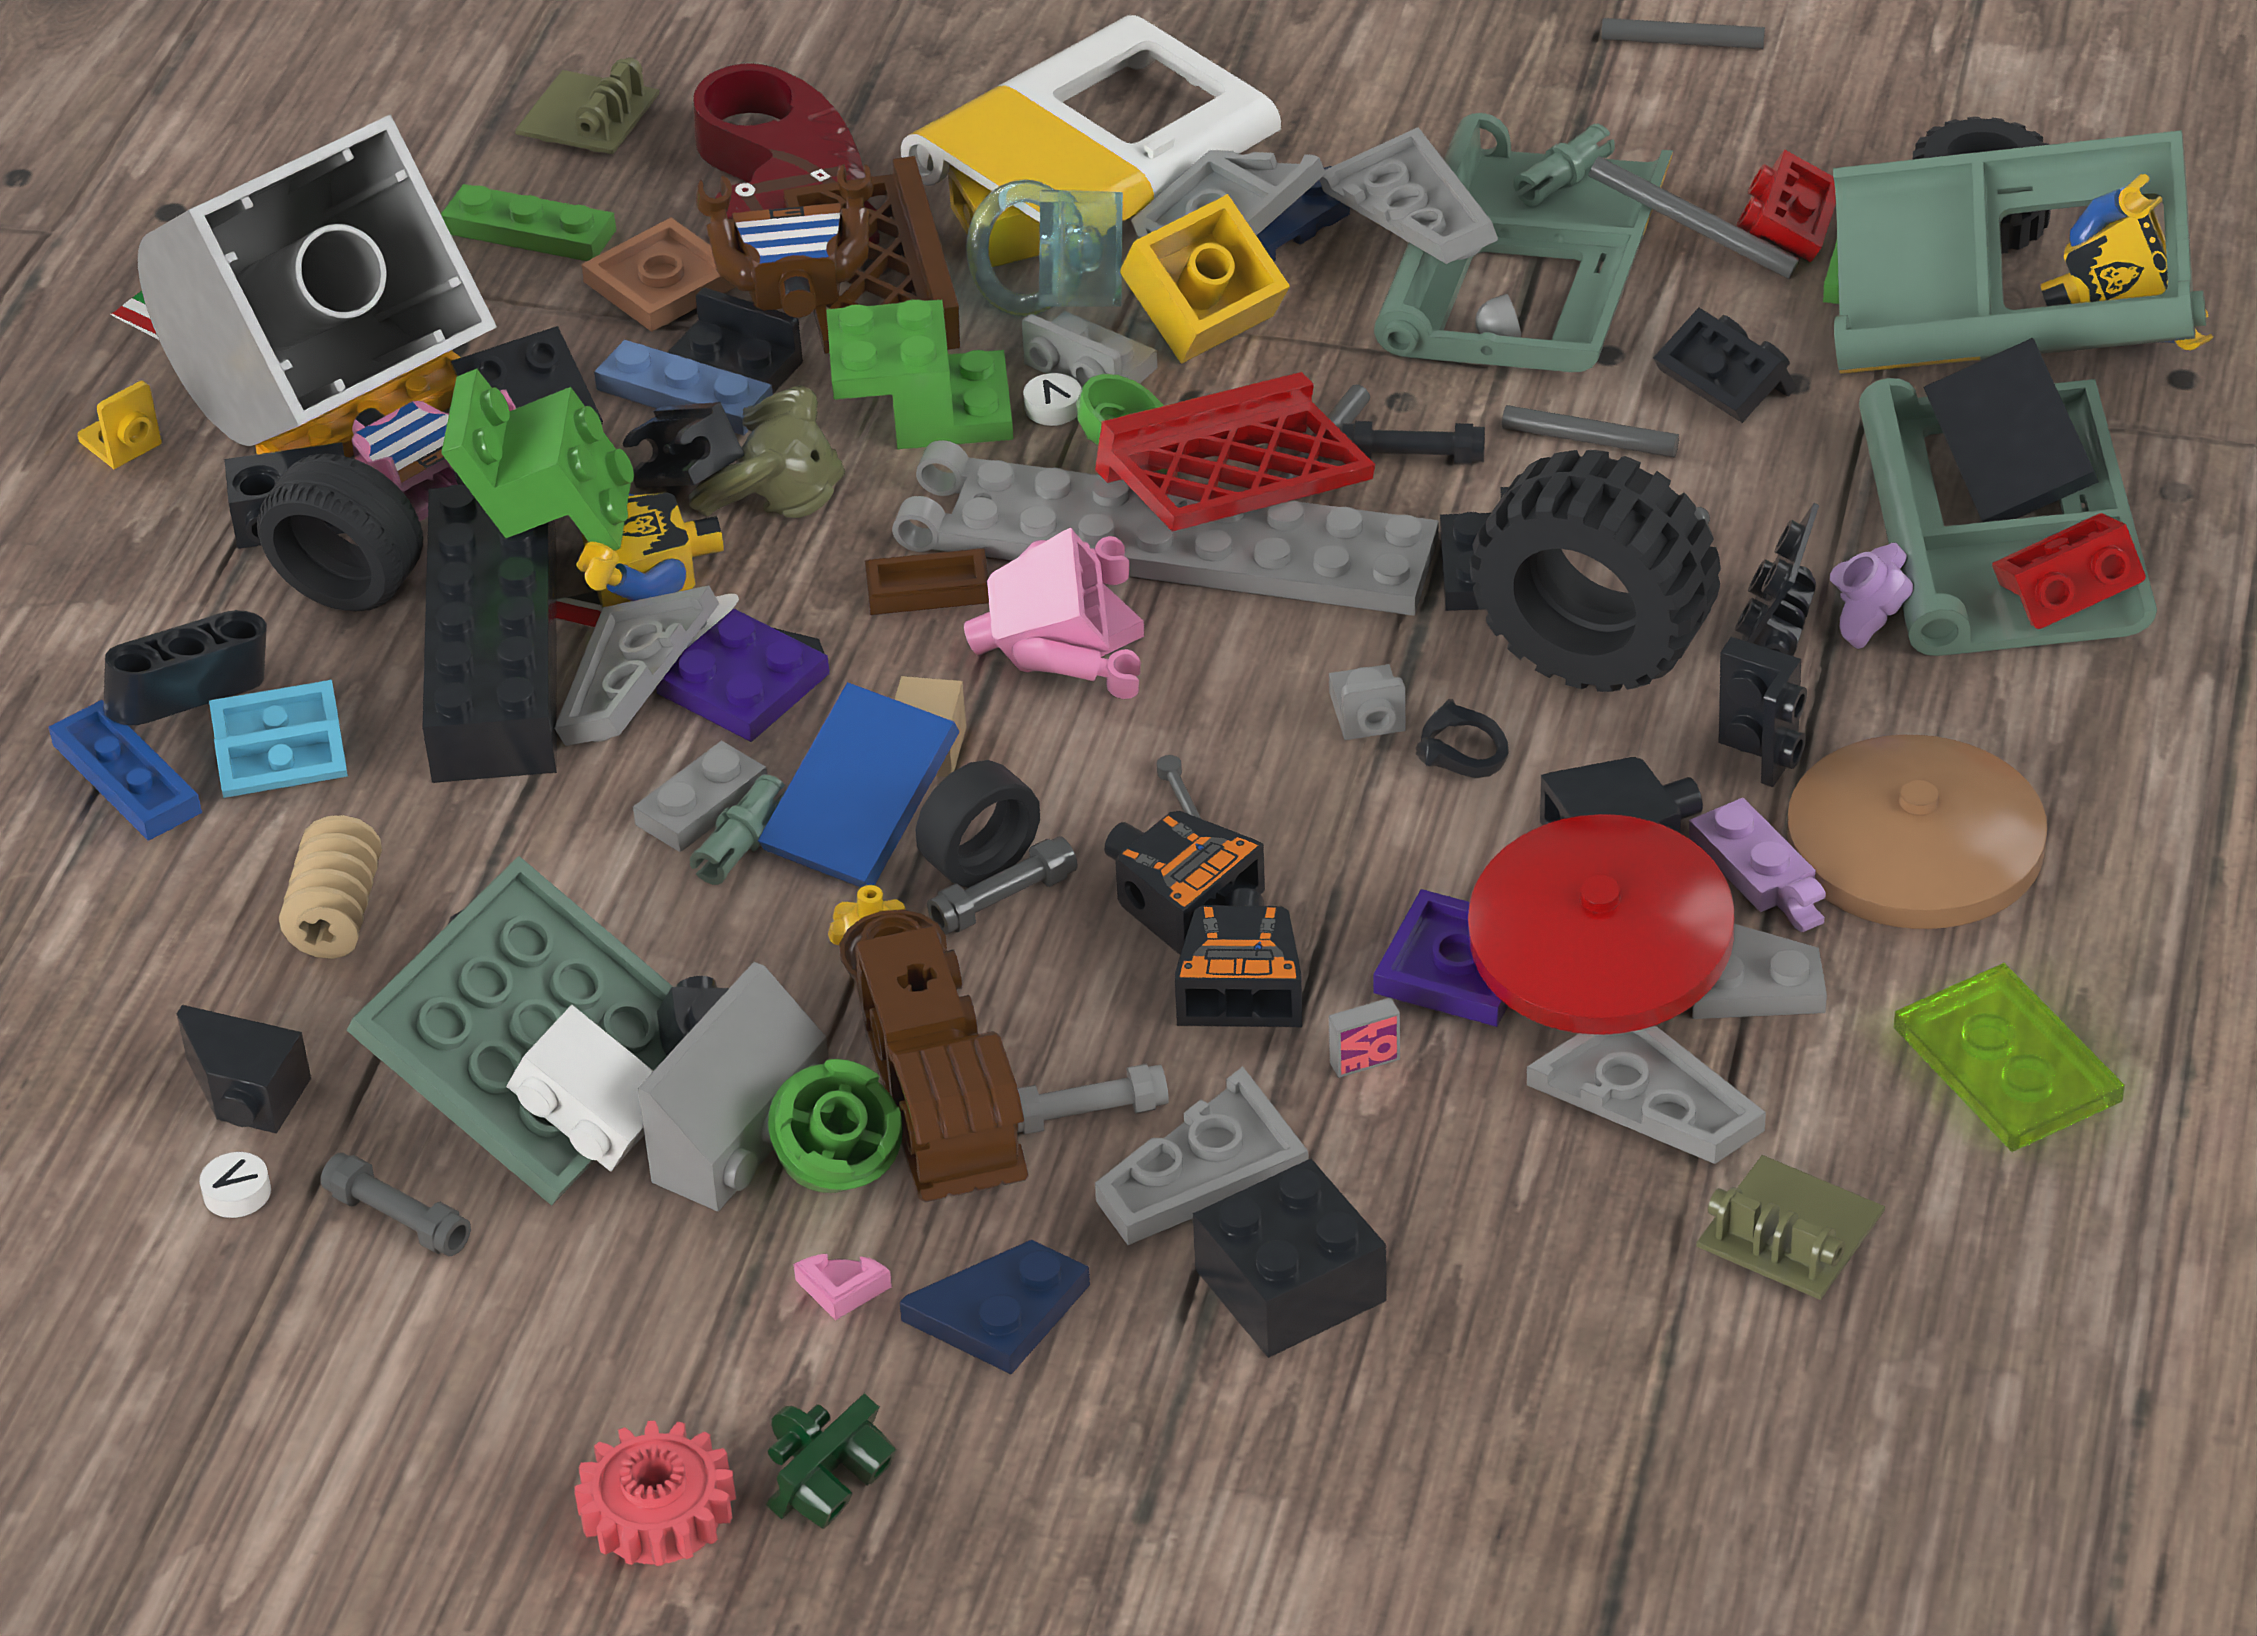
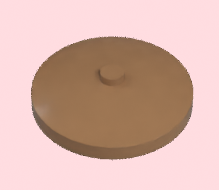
M1890 735L1870 738L1847 745L1828 754L1814 764L1799 780L1789 802L1787 842L1816 870L1815 879L1826 892L1824 899L1852 915L1879 924L1911 929H1936L1965 925L1992 916L2013 904L2028 891L2041 870L2045 856L2047 819L2043 804L2031 784L2016 769L1997 756L1978 747L1953 739L1928 735Z

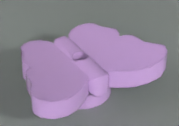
M1896 543L1875 548L1871 552L1860 553L1849 561L1838 564L1830 573V581L1842 592L1840 596L1845 602L1840 616L1839 627L1841 634L1856 649L1863 648L1871 636L1885 625L1887 615L1895 614L1913 592V583L1900 570L1906 561L1907 555Z

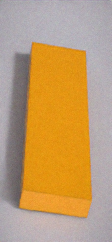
M451 350L294 429L256 444L257 454L342 442L345 456L351 457L354 455L352 438L354 436L352 431L353 423L359 413L365 409L376 408L387 416L412 401H422L441 412L450 408L456 382V374L451 366V361L461 357Z

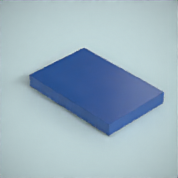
M847 682L760 835L758 842L767 852L860 888L866 885L875 886L960 733L954 721Z

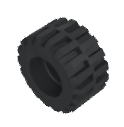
M1967 117V120H1950L1945 122L1943 127L1935 126L1928 130L1926 137H1920L1916 142L1912 160L2050 144L2044 143L2043 137L2036 131H2027L2026 126L2017 122L2008 123L2004 119L1994 117L1991 119ZM2051 210L2015 213L2005 216L2000 224L2002 254L2008 253V249L2020 250L2028 246L2029 240H2038L2043 235L2044 228H2048Z

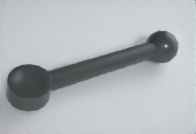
M1174 755L1160 757L1156 763L1158 777L1169 781L1185 813L1201 818L1181 779L1182 764L1179 757Z

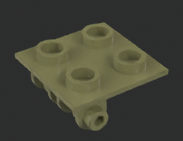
M634 58L617 60L611 68L610 77L605 78L562 70L517 126L515 134L540 139L545 142H555L589 149L593 152L614 154L660 92L659 89L644 86L642 66Z
M1761 1155L1737 1188L1732 1187L1728 1191L1721 1188L1715 1190L1708 1204V1214L1715 1216V1218L1698 1239L1696 1247L1821 1300L1884 1213L1885 1206Z

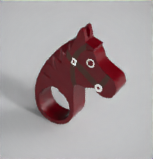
M737 64L712 72L696 87L693 103L695 140L698 153L703 160L716 169L748 182L732 185L730 206L726 212L728 219H733L732 213L785 208L783 190L838 182L837 172L842 164H845L847 180L865 178L860 154L846 123L833 105L818 90L804 80L768 65ZM746 113L764 114L779 119V121L772 120L757 125H737L722 120ZM721 191L716 195L715 198L722 197ZM868 200L864 202V207L875 212L877 211ZM878 230L869 238V242L873 244L880 243Z

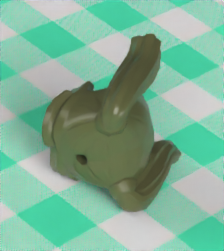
M800 385L769 396L755 406L744 407L742 425L749 431H752L742 447L745 456L736 460L735 464L728 465L704 479L689 495V506L708 517L721 507L755 492L768 500L763 504L764 511L767 513L776 512L789 518H801L821 508L831 498L834 492L832 486L844 476L846 471L842 461L838 458L836 449L831 448L828 440L816 423L818 401L815 393L811 389Z

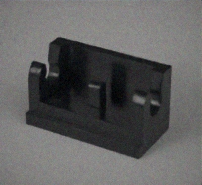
M721 402L661 406L653 411L654 418L630 431L623 441L624 447L638 446L645 439L650 442L653 449L651 458L647 462L639 463L633 469V481L636 488L696 485L745 456Z

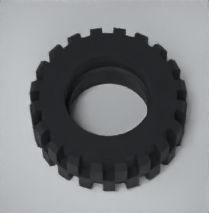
M1578 450L1554 453L1551 458H1540L1528 465L1522 474L1516 476L1478 531L1473 543L1474 553L1470 557V575L1472 582H1476L1473 586V591L1479 609H1486L1488 611L1486 622L1495 636L1502 634L1509 642L1507 649L1519 660L1526 657L1537 665L1535 671L1548 678L1555 674L1566 679L1565 685L1579 689L1587 688L1589 684L1596 685L1597 692L1620 691L1623 685L1627 690L1650 684L1652 679L1661 678L1671 671L1677 661L1682 658L1710 613L1711 607L1718 597L1720 588L1718 574L1721 571L1717 547H1710L1714 540L1712 532L1705 519L1698 520L1695 516L1696 505L1685 493L1678 495L1669 487L1671 480L1658 471L1652 475L1640 468L1641 462L1627 456H1623L1619 460L1609 458L1608 451L1586 450L1583 456L1579 455ZM1562 549L1579 552L1597 560L1620 579L1629 593L1611 590L1591 581L1570 563Z

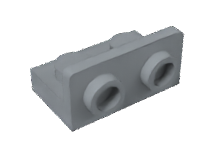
M1064 311L1052 322L1030 314L1022 321L1024 364L1046 374L1060 373L1071 376L1079 382L1081 389L1091 377L1100 374L1120 375L1140 384L1157 369L1156 349Z

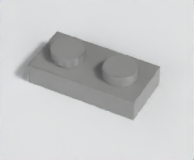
M721 740L634 805L635 825L681 852L716 825L718 816L725 808L736 806L753 787L758 777L767 775L766 766Z

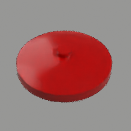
M1595 814L1565 818L1535 828L1505 846L1485 867L1476 882L1469 904L1470 949L1478 972L1487 986L1500 1000L1519 1014L1537 1023L1567 1032L1596 1035L1627 1033L1652 1027L1674 1018L1700 1001L1716 984L1727 966L1734 942L1733 898L1729 885L1715 861L1696 843L1673 829L1649 820L1623 815Z

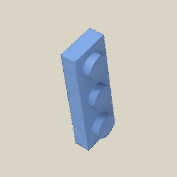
M625 339L594 371L597 390L657 409L661 406L721 402L734 433L743 436L749 431L742 425L743 408L755 406L765 398L773 395L771 384Z

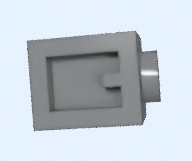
M1390 664L1329 673V693L1344 740L1406 731L1405 686L1402 678L1393 676Z

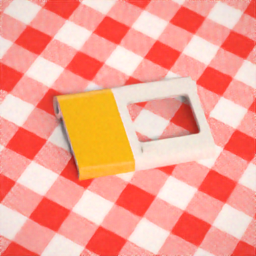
M1129 15L909 134L903 139L901 158L915 156L922 182L925 186L935 185L947 176L951 164L1049 228L1056 237L1058 250L1067 255L1139 213L1209 150L1234 151L1240 154L1281 130V119L1276 106L1266 95L1143 18ZM1155 60L1186 78L1190 84L1199 86L1216 97L1137 143H1126L1062 103L1127 66L1133 69H1143Z

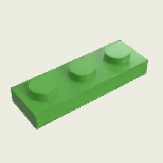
M463 184L441 213L451 235L588 261L598 256L616 232L614 212L593 209L585 205H572L540 199L533 195H519L498 191L479 185Z

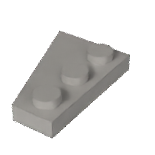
M709 585L603 607L555 725V730L565 746L589 741L602 742L611 737L619 736L720 604Z

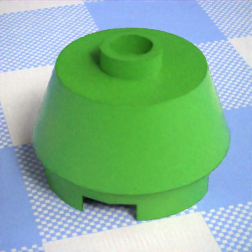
M830 1059L826 1060L825 1064L811 1066L795 1073L778 1089L772 1100L768 1115L769 1135L781 1164L797 1183L816 1192H842L873 1182L882 1176L893 1164L902 1142L901 1112L889 1092L878 1082L880 1076L876 1072L853 1061Z

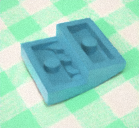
M332 680L209 700L223 798L348 776Z

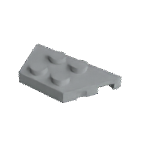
M1209 150L1133 217L1131 221L1138 238H1141L1228 194L1257 236L1326 173L1320 158L1315 155L1305 154L1300 164L1277 163L1274 153L1252 152L1241 155L1234 151Z

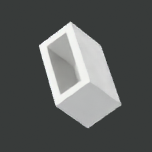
M571 1005L523 1056L506 1087L517 1095L520 1103L530 1113L538 1117H544L569 1137L572 1145L580 1154L591 1160H597L611 1172L644 1136L638 1088L650 1076L653 1070L576 1007Z

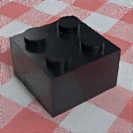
M1312 1158L1193 1213L1195 1270L1268 1358L1387 1301L1385 1242Z

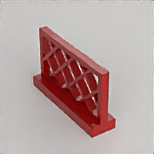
M1298 372L1102 421L1095 471L1107 483L1123 480L1173 532L1372 480L1375 464L1312 402L1314 383L1305 374ZM1308 426L1317 436L1303 433H1306ZM1263 443L1269 444L1267 449L1255 447V445ZM1279 446L1308 453L1309 456L1306 459L1276 452ZM1212 456H1218L1217 462L1204 459ZM1318 456L1342 461L1345 465L1335 466L1319 462L1317 459ZM1230 459L1260 467L1257 472L1227 465V461ZM1161 469H1168L1166 475L1153 472ZM1269 469L1298 475V477L1286 479L1267 473ZM1178 472L1206 478L1209 481L1206 485L1177 478L1176 476ZM1219 482L1248 488V490L1235 492L1219 488L1217 485ZM1168 495L1197 501L1198 503L1178 508L1169 499Z

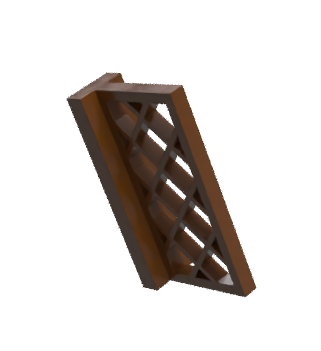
M915 156L893 159V174L872 177L874 189L871 197L885 195L887 201L876 212L868 209L869 238L879 230L897 239L887 249L869 242L868 259L874 262L864 272L858 270L851 280L847 281L852 285L842 295H839L838 301L833 304L818 305L813 310L824 354L830 353L826 307H829L828 309L845 308L850 305H861L855 301L865 291L885 299L880 305L903 303L909 300H942L947 350L960 348L959 305ZM864 178L847 180V184L858 185L862 183ZM838 182L783 190L785 208L840 203L841 209L847 208V201L840 194ZM887 268L907 276L898 287L878 279Z

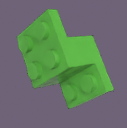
M909 300L895 304L850 305L845 308L826 309L833 398L846 399L892 395L897 450L927 447L930 443L939 440L955 444L1014 440L1004 350H973L967 353L948 354L942 300Z
M478 369L457 376L441 453L503 536L509 538L569 515L588 542L602 543L614 551L620 549L624 523L628 518L627 503L630 484L634 479V472L627 454L622 449H616L603 432L601 421L595 410L590 406L585 407L574 390L569 387L509 411L503 394L497 388H491Z

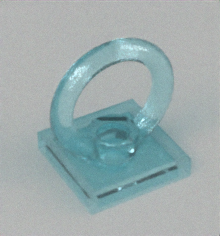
M1026 179L1011 181L994 189L983 199L975 211L967 236L968 266L979 292L991 305L1000 311L1021 317H1027L1030 314L1039 315L1055 306H1121L1122 275L1119 271L1122 267L1123 192L1055 190L1044 183ZM1023 202L1033 203L1040 207L1039 290L1029 294L1015 293L1006 288L996 277L989 258V239L996 220L1008 207Z

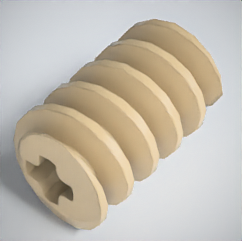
M341 815L327 816L316 820L304 830L279 915L281 931L287 940L300 951L318 958L334 959L346 956L355 949L359 938L358 932L364 920L363 914L369 901L368 896L374 883L373 878L378 868V860L382 852L381 840L371 826L360 819Z

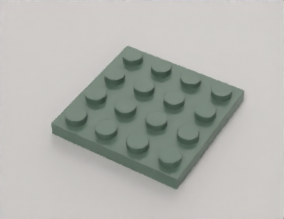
M518 856L352 1018L346 1031L552 1206L595 1160L580 1154L572 1145L570 1138L547 1119L538 1117L525 1109L517 1095L506 1087L523 1056L571 1005L576 1007L654 1071L667 1057L661 1045L657 1010L673 986L524 859Z

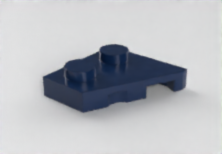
M1031 1239L906 1295L899 1302L901 1321L1012 1374L1090 1286L1089 1266Z

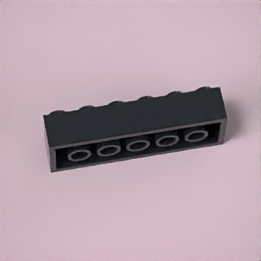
M466 485L429 489L422 729L432 783L557 773V731L555 730L557 723V564L555 521L547 522L505 538Z

